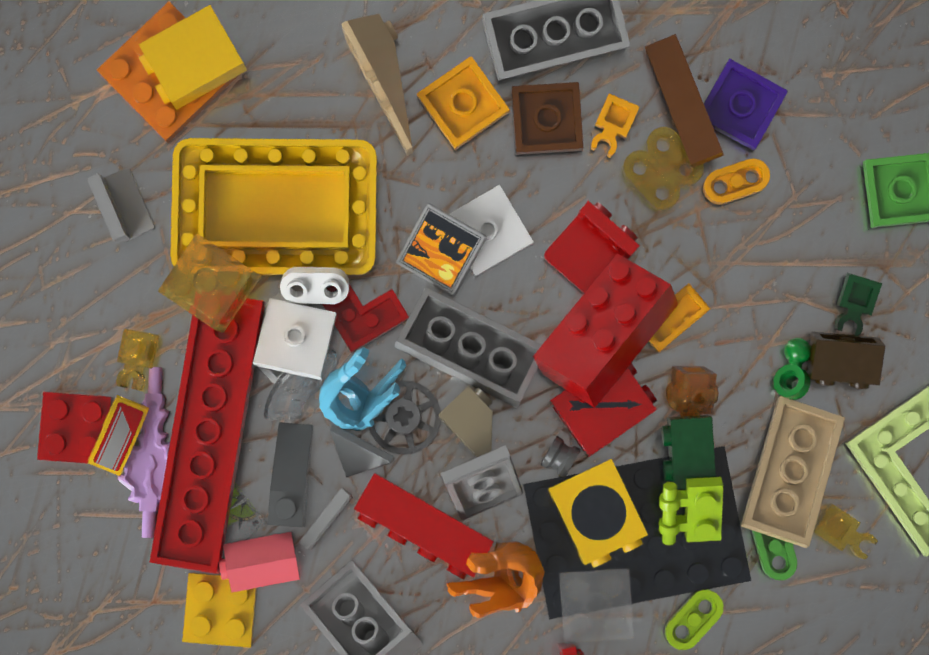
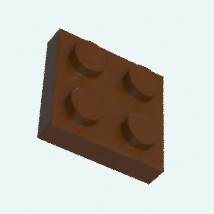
M579 82L512 86L516 155L583 151Z

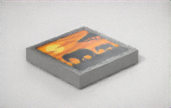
M427 203L395 263L455 296L488 236Z

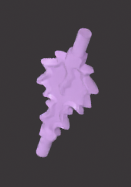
M149 367L148 394H145V399L142 402L143 406L148 407L149 410L142 425L141 434L137 437L139 445L133 446L124 466V473L117 478V480L131 490L128 500L139 503V511H143L141 538H154L156 512L159 509L170 442L164 441L168 434L163 432V424L169 415V411L164 409L165 397L162 394V367Z

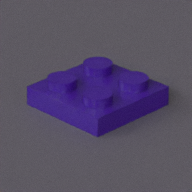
M729 58L705 100L704 106L715 130L754 151L788 90Z

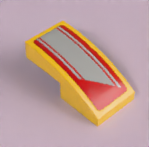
M117 395L89 456L88 464L120 476L149 408Z

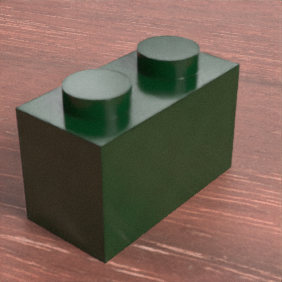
M709 415L667 417V425L661 427L663 446H668L669 460L663 461L665 481L674 482L677 485V489H686V479L716 477L712 417Z

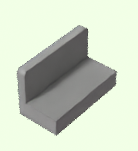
M125 168L107 177H103L98 173L86 178L111 238L118 245L155 229V225L129 168Z

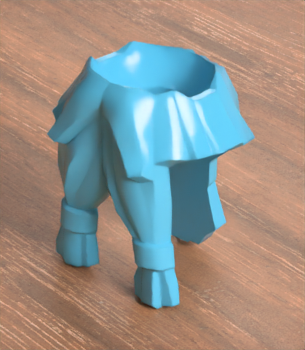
M365 347L356 350L348 362L339 369L329 373L321 386L319 407L324 417L341 429L361 431L367 427H372L375 424L373 419L378 417L384 407L389 405L399 395V385L396 382L392 386L391 384L405 369L406 361L400 359L388 374L370 391L360 379L353 376L366 361L370 350ZM339 392L349 398L350 406L353 410L346 408L341 403L338 397Z

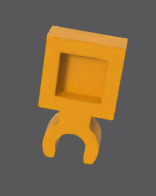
M609 93L595 123V126L603 129V132L593 138L591 150L595 151L597 144L605 141L610 146L607 157L611 158L617 149L615 137L619 136L626 139L640 106Z

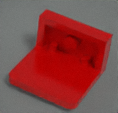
M589 200L579 210L576 218L544 254L545 260L582 293L588 290L617 253L629 260L640 246L635 242L638 237L632 230L625 225L619 228L610 220L612 214L602 204L597 202L593 205Z

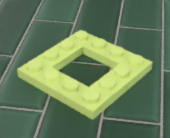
M929 385L845 443L918 549L926 557L929 556V499L896 451L929 429Z

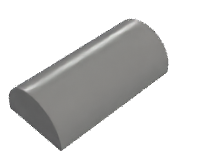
M534 0L482 14L487 44L498 80L631 46L619 0Z
M425 287L394 347L475 388L479 387L483 392L518 408L538 368L533 355L541 347V344Z

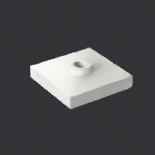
M500 184L449 214L488 236L470 268L475 277L534 244Z
M270 298L253 360L254 366L321 380L337 317L336 312Z

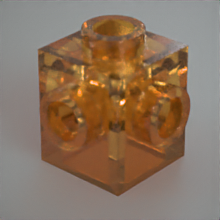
M672 366L671 383H668L666 388V398L669 406L680 413V416L713 414L714 403L717 402L719 395L716 384L717 374L705 366Z

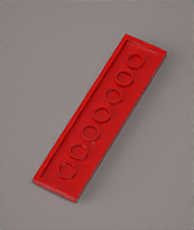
M196 290L149 563L213 574L220 573L219 561L223 556V544H225L255 368L253 360L260 337L266 303L263 300Z

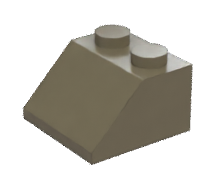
M468 386L438 416L476 457H479L492 450L493 411L489 408L492 401L479 387L473 391Z

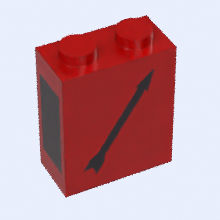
M632 363L595 408L567 390H564L549 401L587 458L657 410L653 405L657 401L656 397L646 384L642 387L639 385L634 377L637 374V370Z

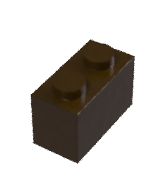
M811 332V356L807 362L806 371L810 378L815 380V383L833 386L835 382L849 383V386L858 389H868L869 385L880 386L885 353V344L880 338Z

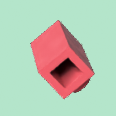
M292 532L223 544L225 558L220 559L219 568L222 580L229 579L231 593L300 580Z

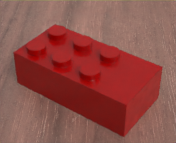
M617 253L533 355L542 375L595 408L678 306L671 284Z

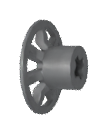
M395 381L399 387H407L404 399L396 401L393 399L389 404L386 414H381L373 419V421L387 422L390 427L388 434L383 440L377 433L374 425L369 427V430L375 441L384 449L396 454H413L427 447L436 437L441 424V419L438 416L441 411L437 399L423 385L413 381ZM413 388L423 392L430 401L417 406L412 402ZM432 406L435 412L433 427L421 420V413ZM419 428L431 432L424 442L414 446V430ZM398 433L404 434L409 448H397L388 443Z

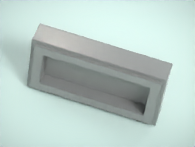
M341 488L298 543L307 550L313 549L352 500L353 495L344 488Z

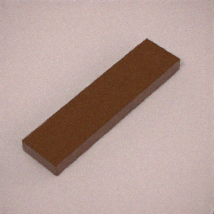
M676 34L645 46L692 168L724 156Z

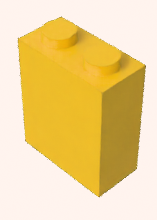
M211 5L138 44L144 53L138 57L148 75L155 73L160 84L155 86L165 104L171 101L176 110L247 71Z

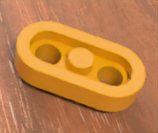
M752 158L715 170L704 181V195L710 202L722 205L762 191L769 183V168L763 161ZM747 172L756 174L757 181L755 183L747 181ZM722 183L725 186V192L722 194L717 193L714 190V184Z

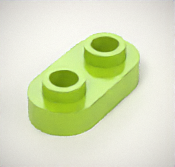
M711 590L694 592L666 623L664 634L667 642L679 650H688L694 647L722 616L724 606L720 596ZM703 600H708L711 606L710 610L706 613H701L699 610V603ZM678 626H686L688 632L684 638L676 636L675 631Z

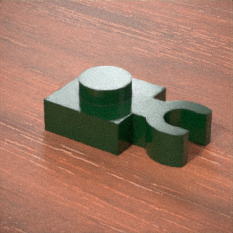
M847 272L837 305L846 309L844 313L837 317L835 329L842 331L844 323L852 320L854 322L852 334L859 336L863 330V322L860 319L861 315L864 313L872 316L882 283Z

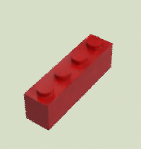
M376 473L373 474L354 507V510L360 512L357 519L373 528L378 523L390 530L387 536L404 546L407 541L419 546L417 551L419 555L434 563L437 557L449 564L446 569L447 571L463 580L467 575L473 578L476 575L466 565L471 553H488L494 543L490 538Z

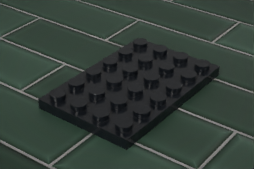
M725 446L714 448L716 477H721L723 482L721 541L686 542L685 532H679L676 535L675 544H663L662 534L659 532V520L663 517V510L659 507V497L663 493L664 483L670 482L665 481L663 461L669 460V457L616 466L648 535L641 538L643 545L624 553L622 548L609 553L612 558L610 561L594 568L591 562L586 565L582 563L548 491V488L577 474L568 475L565 478L558 477L523 484L536 554H538L545 571L542 586L549 620L751 581ZM680 507L676 515H685L686 507Z

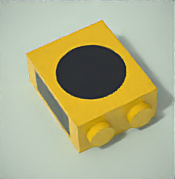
M612 459L548 488L549 494L584 565L591 562L593 568L610 561L612 558L609 553L622 548L624 553L643 545L641 538L648 534Z

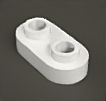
M293 267L283 274L280 291L287 301L296 304H337L348 295L349 278L344 271L334 267ZM293 285H299L303 288V290L294 291L291 287ZM332 285L335 286L337 290L335 292H330L326 289V287Z

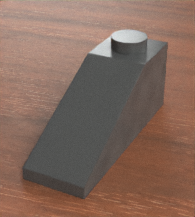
M279 422L270 486L267 525L305 527L313 425Z

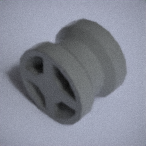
M556 436L541 462V466L545 468L552 467L557 470L560 477L565 478L581 449L576 446H567L562 438Z

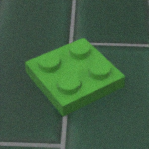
M929 153L867 159L863 161L871 228L929 222Z

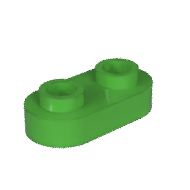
M752 530L764 573L775 580L790 578L797 569V557L793 544ZM776 556L782 557L784 561L780 569H775L772 564Z

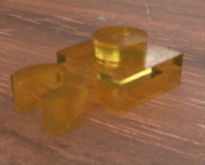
M129 329L123 330L117 362L124 363L125 365L124 369L117 376V386L128 388L129 380L132 377L131 389L143 391L146 384L143 370L144 367L153 368L159 335Z
M829 503L815 525L813 534L839 551H843L848 544L853 555L860 559L868 558V555L859 548L861 541L867 540L875 545L878 542L869 533H858L856 530L861 522L832 503Z

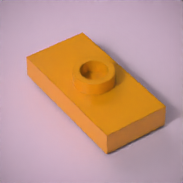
M690 283L675 294L678 306L649 340V343L658 353L711 309Z

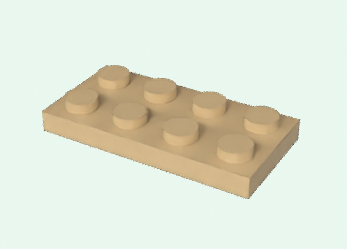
M783 396L777 398L742 519V527L804 548L810 546L845 417Z

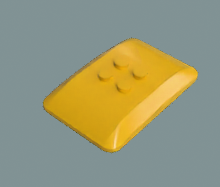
M183 139L174 148L172 162L170 257L173 266L186 274L283 275L288 269L293 267H334L344 271L347 276L366 274L373 268L376 259V150L367 141L353 139Z

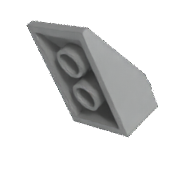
M352 560L300 604L301 608L339 655H412L423 645L415 633Z

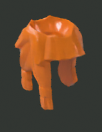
M517 541L496 542L493 552L471 553L466 563L473 573L489 574L494 571V577L447 583V591L454 597L463 594L491 597L489 601L469 604L470 613L474 617L482 618L497 611L515 609L516 612H520L522 608H528L542 591L545 571L538 554L531 547ZM519 571L523 572V580L519 576Z

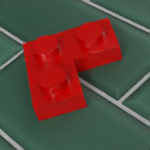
M349 284L348 295L343 301L337 304H322L325 310L336 312L335 326L351 353L404 323L409 318L393 289L363 306ZM332 285L326 288L330 292H335L337 290V288Z

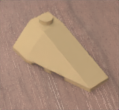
M380 14L345 21L341 24L345 40L406 155L409 156L413 154L394 42V40L398 39V35L390 20L383 22Z

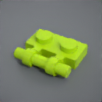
M721 477L686 479V490H677V485L674 482L664 483L663 493L659 497V507L663 510V517L659 520V532L662 534L663 544H675L676 535L679 532H685L686 542L721 541L723 482ZM680 507H686L685 515H676L677 510Z

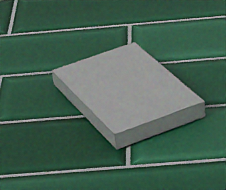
M506 445L440 473L461 520L509 501L523 493Z

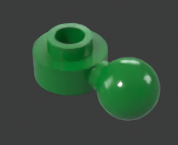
M793 338L787 342L784 354L789 364L782 366L776 372L773 381L776 392L792 400H798L805 396L811 383L809 374L802 369V364L807 362L811 356V346L803 338ZM798 379L797 385L792 389V383Z

